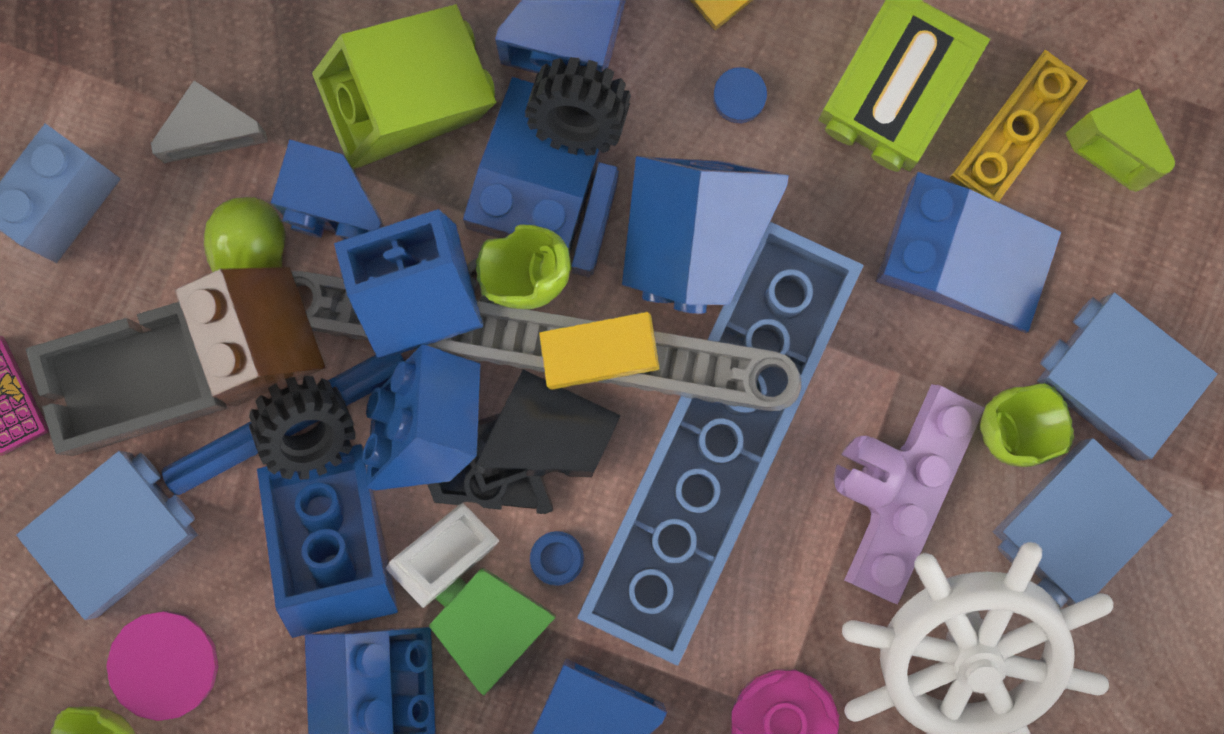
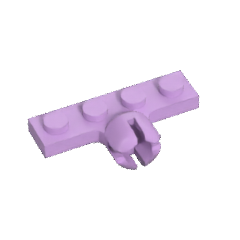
M931 384L909 436L900 449H895L868 436L856 437L846 446L841 455L864 467L862 471L854 468L850 471L837 464L834 473V484L841 495L868 507L871 511V521L844 581L898 605L914 569L915 559L923 549L984 411V407L942 386Z

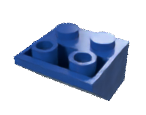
M289 139L271 204L283 215L282 221L291 224L290 229L317 238H322L323 232L326 230L336 233L335 236L345 240L385 227L356 172L343 154Z
M439 209L334 243L347 296L378 359L388 358L419 348L421 344L429 345L484 327L457 226Z
M421 344L406 361L399 362L393 375L381 388L376 387L372 391L366 407V416L371 419L370 436L365 444L362 456L363 463L367 465L366 488L376 491L448 482L477 456L480 363Z
M430 627L305 634L308 734H435Z

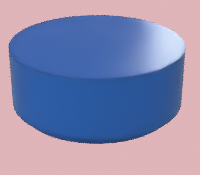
M743 67L733 68L724 72L717 80L713 92V102L717 112L724 119L733 123H746L755 119L763 110L767 99L766 85L761 76L755 71Z
M560 531L549 532L541 536L534 543L530 553V564L534 574L544 583L555 586L564 585L573 581L581 572L584 564V553L580 543L572 535Z

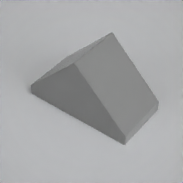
M193 81L151 142L152 153L163 163L267 143L268 140L265 130L257 121L196 81Z

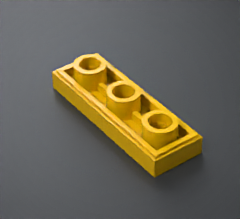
M1044 50L949 179L959 186L971 189L999 202L1088 80L1050 52ZM1012 122H1022L1027 128V135L1021 136L1016 134L1012 128Z

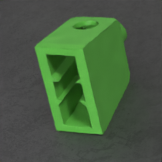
M481 568L468 583L460 577L435 598L445 608L429 626L476 689L484 696L555 619L556 615L489 570Z

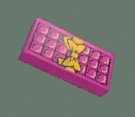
M0 336V456H3L49 433V429L5 338Z

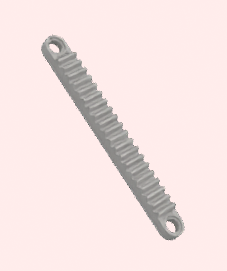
M292 271L296 286H308L312 291L313 301L306 310L312 331L324 332L339 337L346 336L356 340H368L347 296L343 278L304 271ZM477 301L484 327L427 346L475 361H488L497 365L505 364L544 373L539 332L596 321L526 309H510L498 304ZM654 331L660 370L597 381L605 384L612 383L622 387H635L644 391H658L667 395L675 394L690 399L697 398L712 403L720 402L729 406H743L765 411H780L790 407L797 400L801 391L799 371L786 355L774 351ZM768 367L782 368L788 375L786 389L782 394L775 397L762 395L757 388L759 374Z

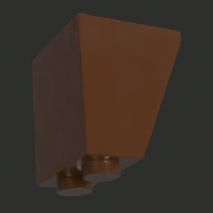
M290 267L219 269L175 289L213 397L232 406H237L260 395L269 393L268 388L275 383L280 388L287 385L285 380L287 378L295 376L297 381L304 378V375L309 376L326 368Z

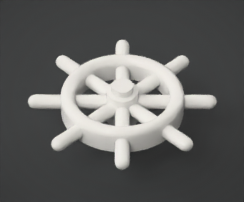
M1027 542L1022 545L1007 574L1000 572H973L946 579L935 557L928 553L920 554L915 559L914 567L925 589L912 597L899 609L888 627L856 620H850L842 627V635L847 641L880 648V663L886 686L848 702L845 706V715L850 721L856 722L895 706L908 722L926 732V734H1031L1027 725L1047 712L1061 696L1064 689L1092 695H1103L1108 691L1109 681L1104 675L1073 668L1074 644L1070 631L1109 614L1113 609V600L1107 594L1101 593L1060 609L1049 593L1030 581L1042 558V549L1034 542ZM979 610H989L985 619H981ZM1013 613H1018L1034 621L1002 635ZM943 622H945L949 629L946 640L926 636ZM1045 642L1040 661L1015 655ZM911 656L940 661L907 676ZM1005 676L1024 680L1009 692L1003 683ZM952 682L943 701L925 694ZM972 692L984 693L987 698L986 701L967 703Z

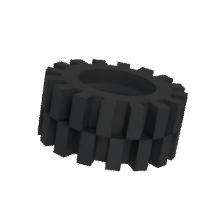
M570 57L568 65H565L561 58L554 59L551 66L546 63L541 67L540 72H537L525 110V117L529 118L527 125L530 130L538 129L536 137L541 141L551 138L550 146L559 150L561 145L569 147L568 153L577 155L579 148L584 150L586 156L595 155L596 148L605 153L610 150L611 145L614 147L617 145L623 131L631 98L630 91L624 90L626 83L622 78L612 81L614 71L608 67L602 72L596 70L597 62L589 60L587 66L580 65L579 58Z
M304 375L303 384L298 385L295 376L285 379L287 388L280 390L277 383L268 388L271 395L269 399L260 395L255 401L258 409H251L249 414L251 421L249 429L263 465L266 464L268 471L274 475L280 470L282 478L291 480L294 471H297L300 480L309 479V470L316 469L318 476L327 473L326 463L331 462L336 467L342 462L339 452L349 454L352 445L350 440H355L356 434L353 427L354 422L341 392L336 386L332 388L328 380L321 378L319 383L316 384L314 376ZM306 420L320 421L312 430L296 436L284 435L289 428L299 422Z

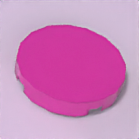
M163 611L141 615L122 628L111 644L106 663L109 686L121 705L138 717L162 721L182 717L201 704L214 687L219 666L216 646L209 634H206L204 629L198 625L199 623L188 615Z
M774 669L755 676L739 692L731 710V734H838L839 714L831 694L815 678L797 670Z

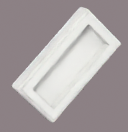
M462 503L394 557L385 569L424 608L493 550L500 540Z

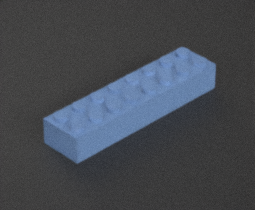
M769 223L730 305H723L707 340L774 351L786 355L796 365L801 376L799 396L790 407L780 411L729 406L720 402L712 403L697 398L680 397L577 619L672 664L679 665L860 275L863 264L775 223ZM779 367L764 369L757 379L759 392L767 397H775L782 394L788 385V375Z

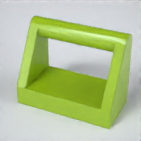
M1140 89L1090 111L1065 133L1075 153L1131 191H1141L1172 171L1175 166L1174 157Z

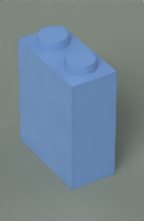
M45 123L0 181V231L22 247L57 263L121 178Z
M1115 292L1101 298L1100 301L1092 297L1073 319V323L1079 328L1067 343L1059 339L1040 361V364L1046 369L1037 382L1055 387L1071 409L1137 461L1152 459L1214 380L1217 373Z
M1094 438L1081 440L992 532L1002 541L997 547L998 550L1011 563H1013L1023 544L1034 542L1041 547L1042 558L1034 572L1041 579L1037 585L1049 593L1058 606L1062 608L1065 603L1071 606L1096 595L1168 521L1172 514Z
M118 451L16 534L84 620L101 616L198 536L190 525L195 520L192 512L176 495H173L171 498L165 495L156 484L161 478L160 473L142 453L134 457L131 452Z

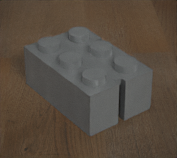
M179 302L137 314L139 323L123 318L25 348L39 396L54 400L65 398L67 406L54 403L42 406L56 454L76 456L228 409L226 402L212 396ZM142 326L150 329L151 331L143 333Z

